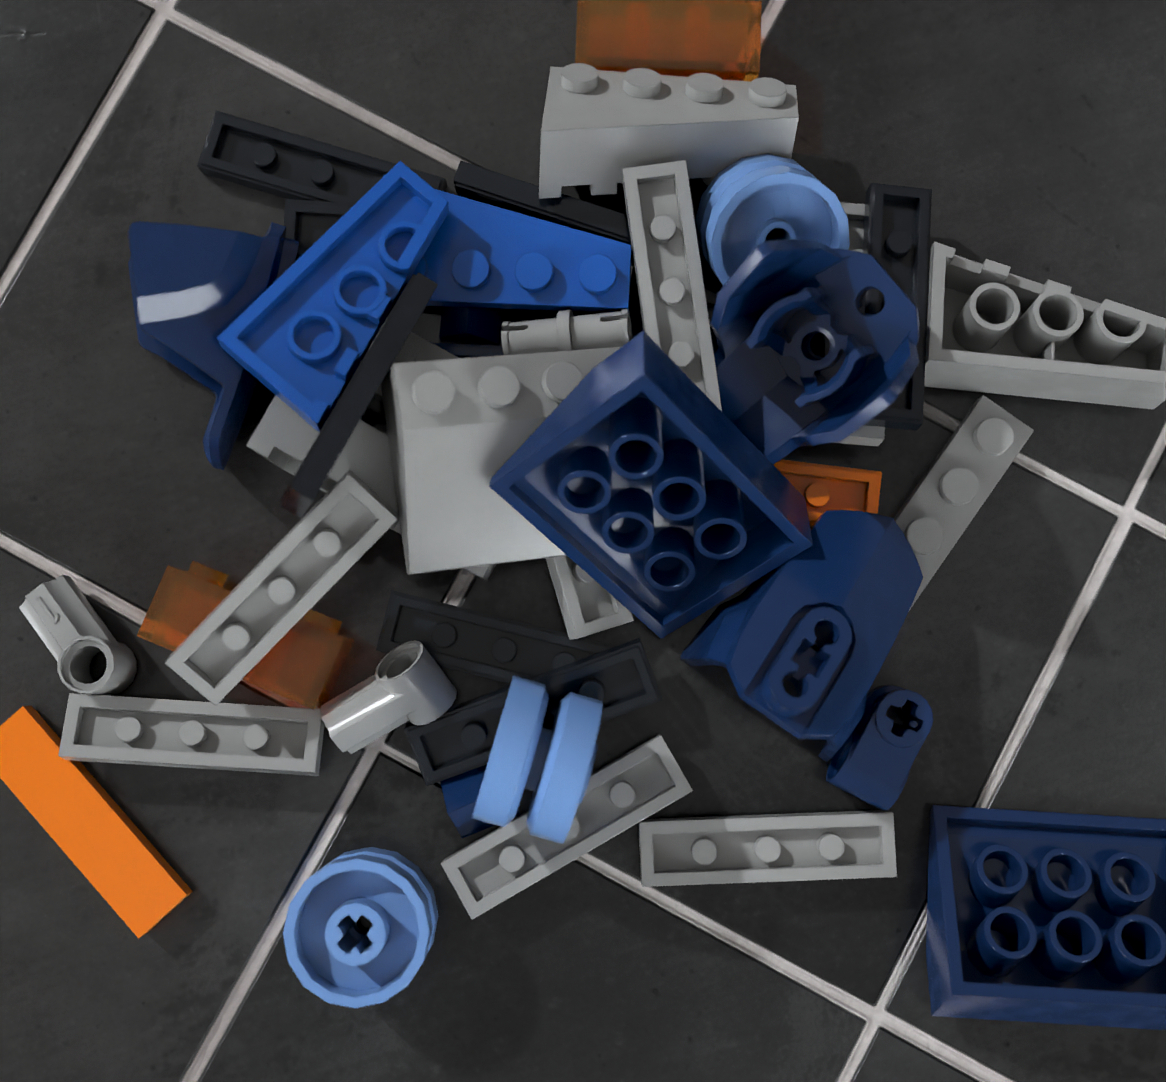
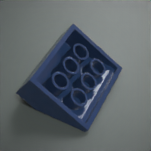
M644 331L594 367L490 479V488L660 639L813 545L805 497Z
M933 805L930 809L926 926V961L931 1016L1166 1030V819Z

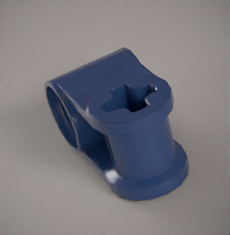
M894 685L880 686L871 691L866 697L865 711L861 720L849 738L832 757L827 770L826 781L881 811H887L891 808L903 791L910 768L927 735L931 731L933 714L927 700L917 692ZM890 705L900 707V710L907 715L903 725L894 723L891 718L886 716Z

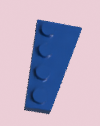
M399 161L217 337L221 348L320 433L448 215L449 201L403 162Z
M435 189L449 201V213L413 273L417 275L419 272L438 284L426 306L553 311L572 310L607 313L621 311L622 309L629 310L632 246L630 244Z

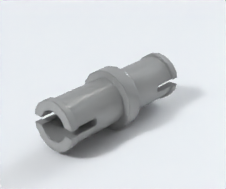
M628 309L574 316L572 310L558 311L557 318L519 322L504 321L502 323L503 331H501L504 355L622 347L633 339L632 323Z

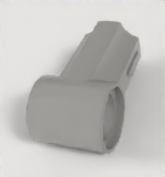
M61 575L54 580L44 582L25 596V601L19 608L56 659L58 674L64 685L72 691L94 695H116L129 687L137 672V660L133 651L124 643L116 641L71 577ZM102 651L107 659V668L104 675L95 682L90 675V663L92 658Z
M415 640L409 641L391 650L380 661L374 675L321 705V719L328 729L330 738L342 752L348 751L350 754H353L407 721L417 726L435 721L452 706L456 699L457 690L423 644Z

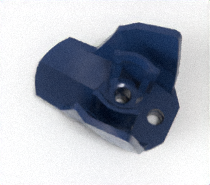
M137 221L130 224L128 231L131 254L128 267L138 342L143 349L164 359L215 394L216 400L203 437V445L209 463L214 468L224 470L247 413L258 379L221 348L217 337L295 263L299 241L286 238L287 227L271 222L265 237L233 230Z
M790 239L766 241L753 250L717 293L710 325L714 329L718 345L714 358L722 412L773 465L800 446L811 445L813 447L816 444L844 440L887 408L899 396L919 363L916 348L919 341L918 308L873 255L845 249H833L817 240ZM871 289H877L882 292L885 304L881 312L877 314H863L860 308L863 306L862 300L865 293ZM819 333L826 335L830 343L829 352L825 357L819 355L814 349V340Z
M830 510L824 512L810 529L813 545L759 578L741 595L720 604L680 656V659L690 666L718 665L727 668L739 698L796 738L826 739L827 742L818 755L826 762L845 743L861 720L865 711L867 692L897 638L923 579L912 547L895 520L890 517L862 511ZM814 642H816L819 648L818 652L810 648ZM783 679L790 681L795 686L798 697H792L785 692L782 685Z

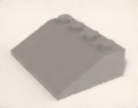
M621 347L404 362L392 365L381 382V391L407 575L567 556L490 488V479L594 367Z

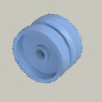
M768 153L741 158L720 171L702 194L695 218L698 247L722 286L726 284L753 250L766 241L790 239L817 240L833 249L848 250L850 246L848 217L836 194L793 159Z
M513 675L472 818L505 827L514 819L524 789L531 790L533 794L526 821L530 835L563 844L572 825L578 804H581L592 773L597 752L596 739L603 703L600 700L570 692L561 700L550 730L542 727L549 700L545 684Z
M375 847L344 852L305 880L289 904L283 930L289 965L303 987L327 1003L351 1008L384 1003L409 985L433 945L439 917L434 889L421 869L398 852ZM361 915L369 919L373 925L368 932L361 930L356 924Z

